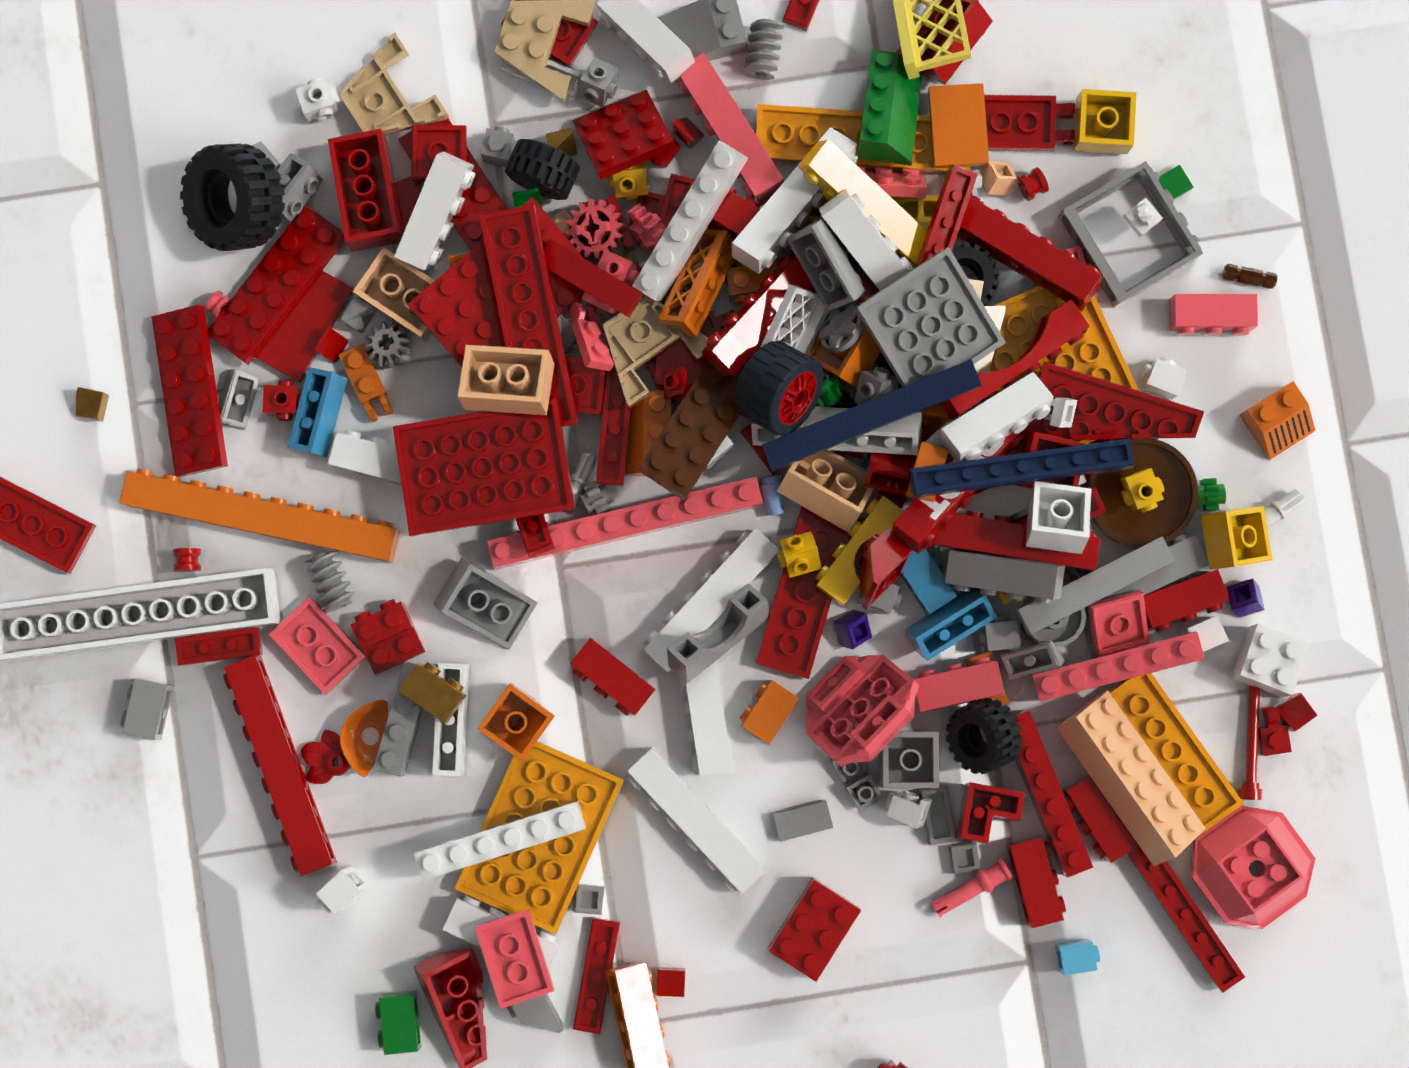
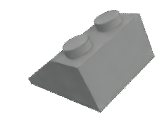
M698 0L657 17L690 48L694 58L704 52L710 61L743 53L747 50V39L737 0Z
M461 557L433 605L442 613L510 650L538 602Z

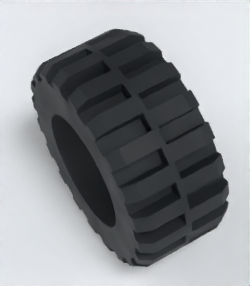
M216 144L202 148L201 151L193 155L192 161L188 162L184 169L186 174L181 179L183 190L180 191V199H183L184 205L181 208L183 215L187 216V225L191 230L195 231L194 235L200 241H204L203 243L206 246L218 251L251 249L264 245L276 233L277 229L275 227L280 226L283 218L281 217V212L285 209V203L282 202V195H285L284 187L280 185V180L282 179L279 172L274 170V163L270 158H266L264 152L249 144ZM230 180L236 192L237 204L235 214L231 209L228 198Z

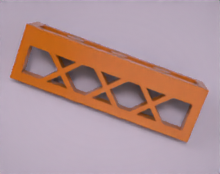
M705 230L682 268L658 317L661 324L680 326L688 337H698L734 261L732 257V242L735 239L728 230ZM707 238L714 239L710 246L703 249ZM701 260H704L700 268H698L695 271H692L696 263L700 262ZM693 282L691 289L681 294L683 288ZM682 305L678 316H670L675 308Z

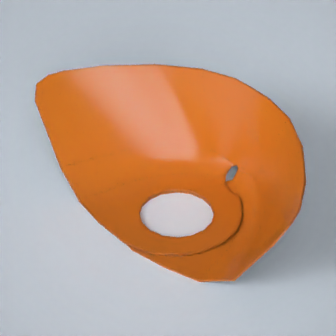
M376 700L356 709L347 717L341 729L340 745L343 754L350 766L362 777L368 776L375 764L388 720V702L386 700ZM369 727H373L379 732V740L373 745H368L362 740L363 731Z

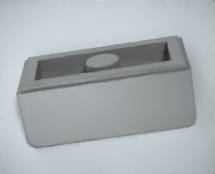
M229 369L219 402L222 424L246 429L260 377L236 369Z
M1052 640L1000 655L1009 681L1058 668L1065 662Z

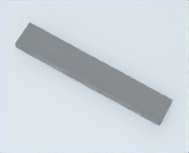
M1162 536L1063 586L1061 599L1052 600L1051 604L1032 602L1016 612L1030 636L1176 560Z

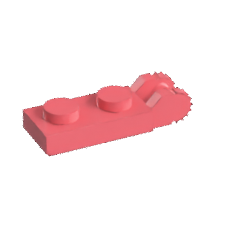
M573 303L570 307L572 329L585 367L610 371L614 363L600 323H598L599 313L596 307L588 306L584 310L582 304Z

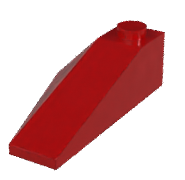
M472 948L437 953L414 965L413 969L458 1067L472 1068L487 1060L486 1027L483 1020V1009L485 1008L484 999L482 998L483 973Z

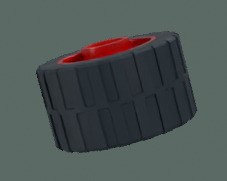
M771 341L763 345L747 361L739 376L735 389L736 409L739 411V414L775 435L784 436L794 432L808 419L820 398L824 382L822 365L816 359L782 341Z

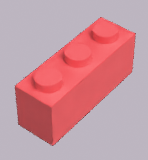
M1174 294L1169 299L1170 331H1178V335L1183 336L1194 335L1195 331H1205V335L1209 336L1221 335L1222 331H1232V335L1235 336L1248 335L1249 331L1258 327L1257 294Z
M985 657L973 660L974 666L963 668V664L959 663L947 666V672L936 674L935 669L920 672V678L914 679L919 685L916 695L920 712H928L1005 694L998 661L990 662V658Z

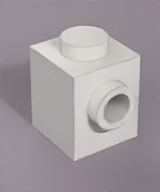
M1168 358L1155 359L1150 365L1146 364L1142 371L1140 379L1144 380L1141 388L1172 400L1178 396L1187 370L1177 367L1176 362Z

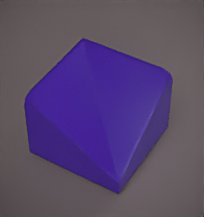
M1253 578L1227 586L1231 610L1238 618L1265 610L1260 587Z
M851 610L833 621L839 645L853 650L872 638L867 613Z

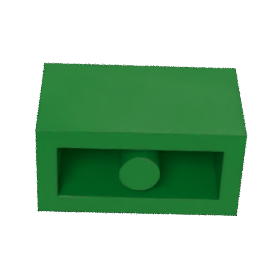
M417 991L383 994L379 998V1002L375 1004L376 1018L381 1019L382 1030L378 1031L379 1048L384 1049V1055L418 1052L422 1046Z

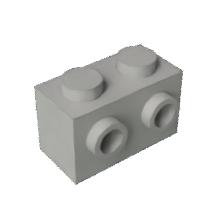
M290 153L277 171L281 176L280 185L284 187L285 195H282L285 209L281 212V217L292 222L313 193L318 190L323 179L310 163Z

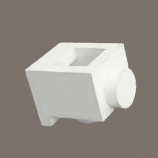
M903 791V793L898 794L891 792L886 802V808H888L886 816L919 828L925 823L932 799L927 797L920 801L917 794L909 791Z

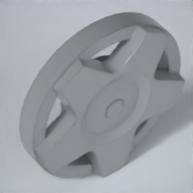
M848 303L829 311V315L819 331V339L822 345L833 353L845 351L859 338L864 323L855 310V304ZM857 315V323L855 324L853 320Z

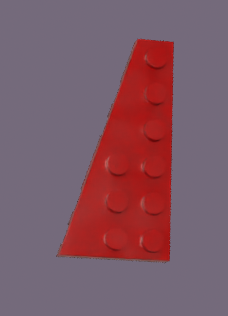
M1044 361L1038 378L1053 395V399L1070 398L1077 400L1072 427H1056L1050 425L1051 420H1045L1044 418L1037 420L1035 418L1028 423L1024 429L1023 436L1025 437L1026 431H1034L1072 440L1195 438L1204 411ZM1052 405L1049 414H1052L1054 407Z

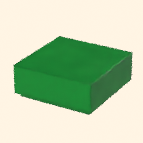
M1180 165L1159 176V183L1163 189H1167L1171 193L1173 200L1194 188Z

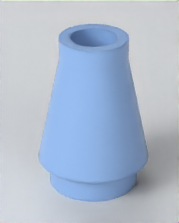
M782 475L760 478L761 484L759 488L768 511V516L784 514V495L777 492L782 483Z

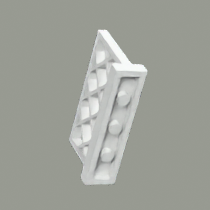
M789 284L761 347L771 341H781L783 339L782 342L809 355L829 313L817 292Z

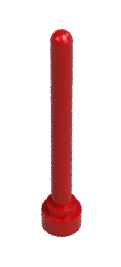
M1249 685L1246 778L1245 782H1242V788H1239V797L1247 800H1262V789H1259L1260 783H1257L1260 688Z

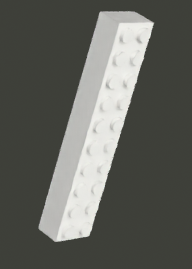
M261 568L0 603V660L11 661L278 625L281 623L275 570Z

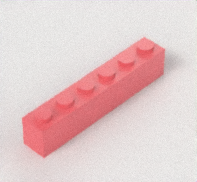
M703 52L694 58L695 62L679 76L680 79L676 82L684 95L689 93L693 99L689 103L697 116L703 115L706 121L702 124L710 137L715 135L718 141L726 143L748 157L747 162L736 179L740 177L743 179L745 185L742 188L747 197L755 199L762 206L782 185L784 178Z
M1194 631L1032 674L1039 701L1042 702L1205 659L1198 632Z

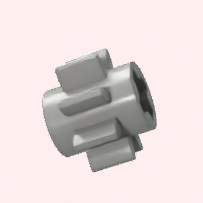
M593 481L583 486L586 493L580 495L589 514L594 511L597 514L610 511L608 504L613 502V499L606 485L598 486Z

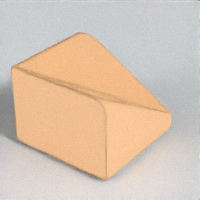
M989 161V164L984 165L980 171L982 185L988 195H1010L1019 182L1009 162Z

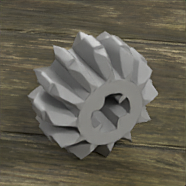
M385 321L381 322V330H378L376 326H372L371 330L375 333L374 336L365 335V339L371 342L364 346L365 351L371 352L368 358L371 361L377 360L379 367H383L387 361L389 367L393 368L395 365L394 359H397L402 364L404 359L400 356L401 353L410 354V350L404 347L411 343L410 338L404 337L407 331L404 328L398 330L396 322H392L389 329ZM387 339L393 343L389 345V350L383 347Z

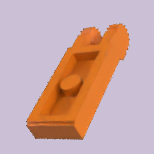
M360 344L339 354V358L360 403L364 405L373 423L378 418L375 409L370 403L371 401L379 398L382 403L381 406L387 415L392 414L393 410L386 397L387 392L373 362L368 358L369 353L364 350L365 345Z

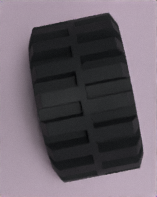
M519 139L505 168V173L512 181L527 190L538 188L541 196L555 200H566L577 178L580 166L572 157L555 147L532 139Z
M963 242L962 246L956 243L952 253L959 265L970 268L976 274L978 280L984 281L981 302L986 306L995 294L999 284V280H997V277L1000 275L999 269H995L997 262L994 258L990 259L988 257L990 255L989 251L985 250L982 252L979 250L980 245L975 244L974 247L969 246L970 242Z
M992 698L980 699L958 708L948 719L950 722L946 725V731L948 732L946 742L950 744L948 749L950 753L953 752L955 755L954 760L957 763L961 762L962 768L965 770L970 769L971 773L986 774L1007 765L1017 757L1016 754L1021 750L1019 743L1022 742L1023 736L1019 735V731L1022 729L1020 724L1017 725L1015 721L1018 718L1015 714L1009 712L1010 708L1007 705L1002 706L1001 701L997 699L992 701ZM980 728L982 729V731L984 732V734H985V736H986L987 743L984 741V739H983V737H982V735H981Z

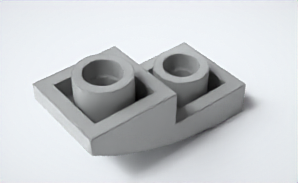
M830 758L858 811L883 798L864 762H851L840 767Z

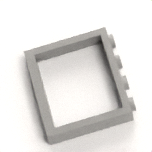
M1146 161L1063 209L1058 215L1075 245H1081L1086 263L1097 268L1100 274L1103 275L1101 287L1114 308L1193 262L1203 254L1198 244L1199 239L1195 235L1192 236L1187 228L1188 222L1181 212H1177L1172 204L1174 200L1171 193L1167 189H1163L1158 181L1159 175L1157 171L1154 172ZM1138 179L1185 256L1125 291L1078 213Z

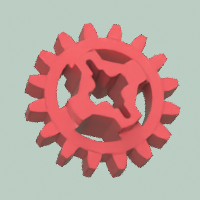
M589 199L588 206L582 202L579 203V212L571 210L574 219L566 220V223L572 226L565 233L573 237L570 242L573 246L578 245L576 249L580 254L585 251L584 255L586 258L591 259L594 254L596 259H601L604 250L612 252L610 248H620L616 241L617 239L625 238L619 232L620 229L626 226L618 222L622 214L618 212L613 213L616 208L614 205L609 204L606 207V201L600 199L597 204L595 200ZM600 211L608 216L609 222L603 220ZM599 225V230H596L595 234L592 233V229ZM581 237H586L591 247L587 246Z
M636 204L626 212L628 214L627 218L630 221L629 224L631 225L629 230L637 241L638 246L643 251L646 249L647 252L651 251L652 253L666 228L656 213H648L644 206Z

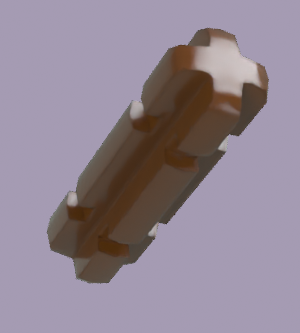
M1233 264L1225 265L1223 270V278L1233 281L1237 279V282L1255 286L1262 284V287L1270 289L1274 288L1277 283V274L1272 272L1263 273L1262 270L1243 266L1238 268V265Z

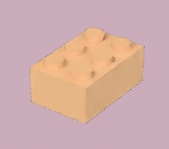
M383 247L353 290V293L357 298L371 305L376 311L391 321L396 322L400 327L423 342H426L431 332L407 304L435 280L411 264L395 258L393 252Z
M466 345L457 396L463 408L476 411L547 415L554 362L549 350Z
M825 450L793 463L777 492L849 533L866 505L873 488L864 487L865 469L831 450Z

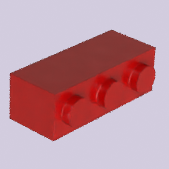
M1212 570L1144 595L1148 629L1155 628L1156 632L1172 627L1171 621L1179 618L1183 623L1197 618L1196 612L1206 609L1207 613L1222 609V603L1230 599L1219 570Z
M592 638L586 642L570 662V665L574 667L571 671L583 682L587 678L596 684L593 690L605 699L608 696L617 701L615 707L626 716L630 713L636 715L656 690Z
M1089 774L1062 789L1070 811H1075L1080 819L1077 822L1080 830L1085 836L1090 835L1095 843L1092 845V849L1100 860L1105 859L1106 862L1113 863L1139 846Z
M1036 836L1006 844L1027 926L1035 928L1063 921L1062 913L1066 912L1063 897L1057 895L1055 885H1059V880L1055 868H1050L1048 858H1051L1052 854L1048 841L1044 842L1042 837Z

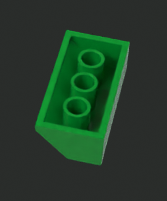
M880 50L871 51L857 154L858 159L909 166L912 164L922 72H919L920 77L909 80L903 56L899 53Z

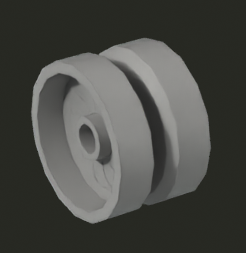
M1028 596L1021 608L1034 602L1035 597ZM1085 608L1030 636L1020 618L1019 620L1023 633L1031 642L1038 644L1052 640L1054 645L1058 647L1068 645L1079 637L1085 626L1086 613Z

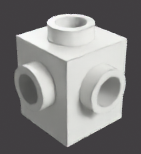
M312 79L306 83L307 85L295 88L303 114L308 121L315 119L326 120L333 117V113L339 112L337 102H340L341 99L336 86L331 87L327 79Z

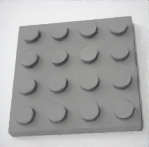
M949 247L941 250L855 307V310L902 387L970 359L975 364L1006 343Z

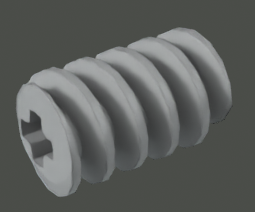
M758 19L750 24V31L752 33L748 37L750 43L747 45L748 54L745 57L747 64L744 66V73L746 75L761 80L775 78L770 72L777 71L778 66L772 64L771 61L779 60L780 56L773 53V51L781 50V45L775 43L774 40H781L783 38L781 33L776 32V30L784 29L783 23L771 19Z
M338 551L325 552L305 562L311 563L307 567V572L316 573L311 578V581L313 583H320L315 589L316 592L325 593L320 597V602L329 603L324 608L325 613L348 606L353 603L349 599L355 595V591L346 592L345 590L351 582L341 581V578L347 572L337 571V568L343 564L342 561L332 560L338 554Z

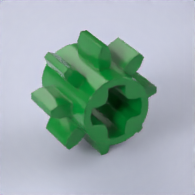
M823 373V387L820 398L817 401L820 408L823 406H834L842 396L839 389L843 385L838 377H833L831 373Z
M1216 478L1200 480L1197 506H1203V512L1219 510V504H1225L1226 502L1224 484H1217Z

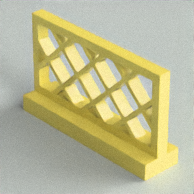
M893 0L903 62L909 80L920 77V71L972 58L961 0H955L949 9L939 5L942 0H934L933 2L929 0H913L912 2L911 0ZM919 2L929 7L922 17L913 13ZM934 10L944 14L938 24L928 20ZM950 18L959 22L953 32L943 28ZM923 25L933 29L926 39L917 35ZM938 33L948 37L942 47L932 43ZM954 40L963 44L964 47L963 51L951 53L947 49ZM927 48L937 52L933 59L921 60V55Z

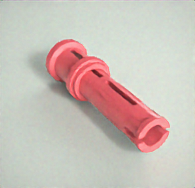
M999 858L998 863L984 871L978 870L976 877L938 899L931 901L938 916L942 917V915L982 892L991 893L994 887L1006 880L1012 881L1014 878L1003 859Z

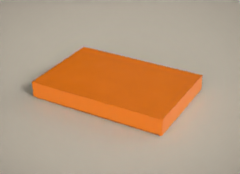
M983 83L929 86L928 95L934 168H948L950 164L960 167L988 165L989 152Z

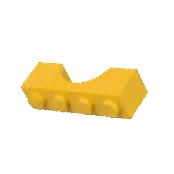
M884 496L879 501L875 498L864 511L868 514L867 518L863 523L857 521L848 533L852 536L847 545L841 542L832 554L835 561L830 567L824 565L815 577L819 580L816 587L841 606L847 602L861 583L854 569V558L858 548L862 543L870 540L876 533L880 536L887 528L892 532L893 522L903 512L901 508Z

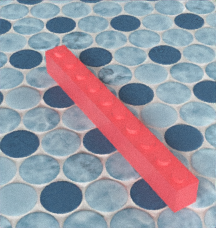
M756 476L690 492L684 501L677 496H672L548 526L555 549L531 558L527 555L520 533L488 540L487 543L493 568L498 570L761 507L763 501Z

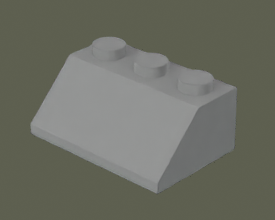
M823 217L786 238L827 312L855 301L865 291L861 284L860 276L853 270L848 261L847 253L840 247L834 236V231Z

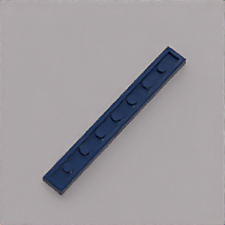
M970 359L764 443L762 447L771 470L776 471L982 387V383L973 361Z
M1123 439L911 468L908 474L914 499L1130 469L1135 466L1130 440Z

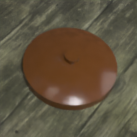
M1151 438L1130 439L1135 462L1133 468L1089 474L1086 488L1095 485L1106 507L1105 513L1092 519L1107 537L1128 547L1140 548L1162 536L1167 543L1183 532L1193 518L1198 502L1196 475L1186 457L1170 444ZM1152 468L1155 478L1159 477L1163 483L1165 492L1162 495L1164 499L1156 502L1158 507L1142 513L1141 509L1132 510L1131 505L1127 506L1123 500L1121 491L1124 488L1120 479L1143 469Z

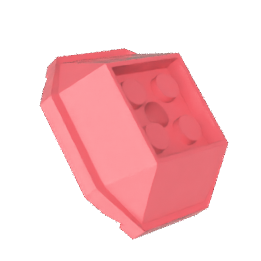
M867 655L858 658L856 656H844L806 695V707L808 708L806 735L840 767L851 762H871L914 718L915 697L919 685L884 655Z
M1240 806L1193 840L1190 877L1223 923L1263 929L1307 897L1316 858L1282 812ZM1253 861H1257L1260 866L1258 873L1255 875H1251L1249 872V866Z

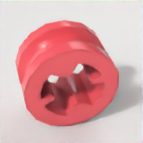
M218 290L208 299L205 310L208 312L213 311V316L217 318L231 298L228 296L223 297V292Z

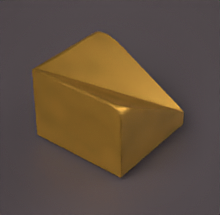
M572 128L546 134L548 145L561 150L569 156L577 154Z
M78 387L75 416L103 421L109 395L104 392Z

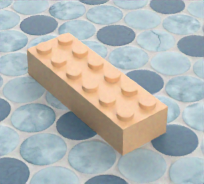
M1109 691L1087 701L1056 727L1153 866L1176 858L1206 829Z

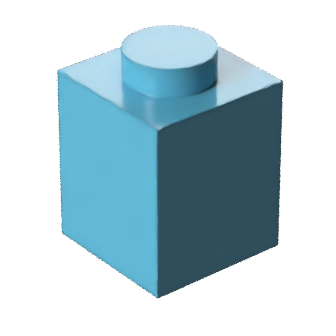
M1089 939L1055 944L1059 972L1063 975L1097 970L1096 962H1100L1099 950L1097 945L1093 946V942Z

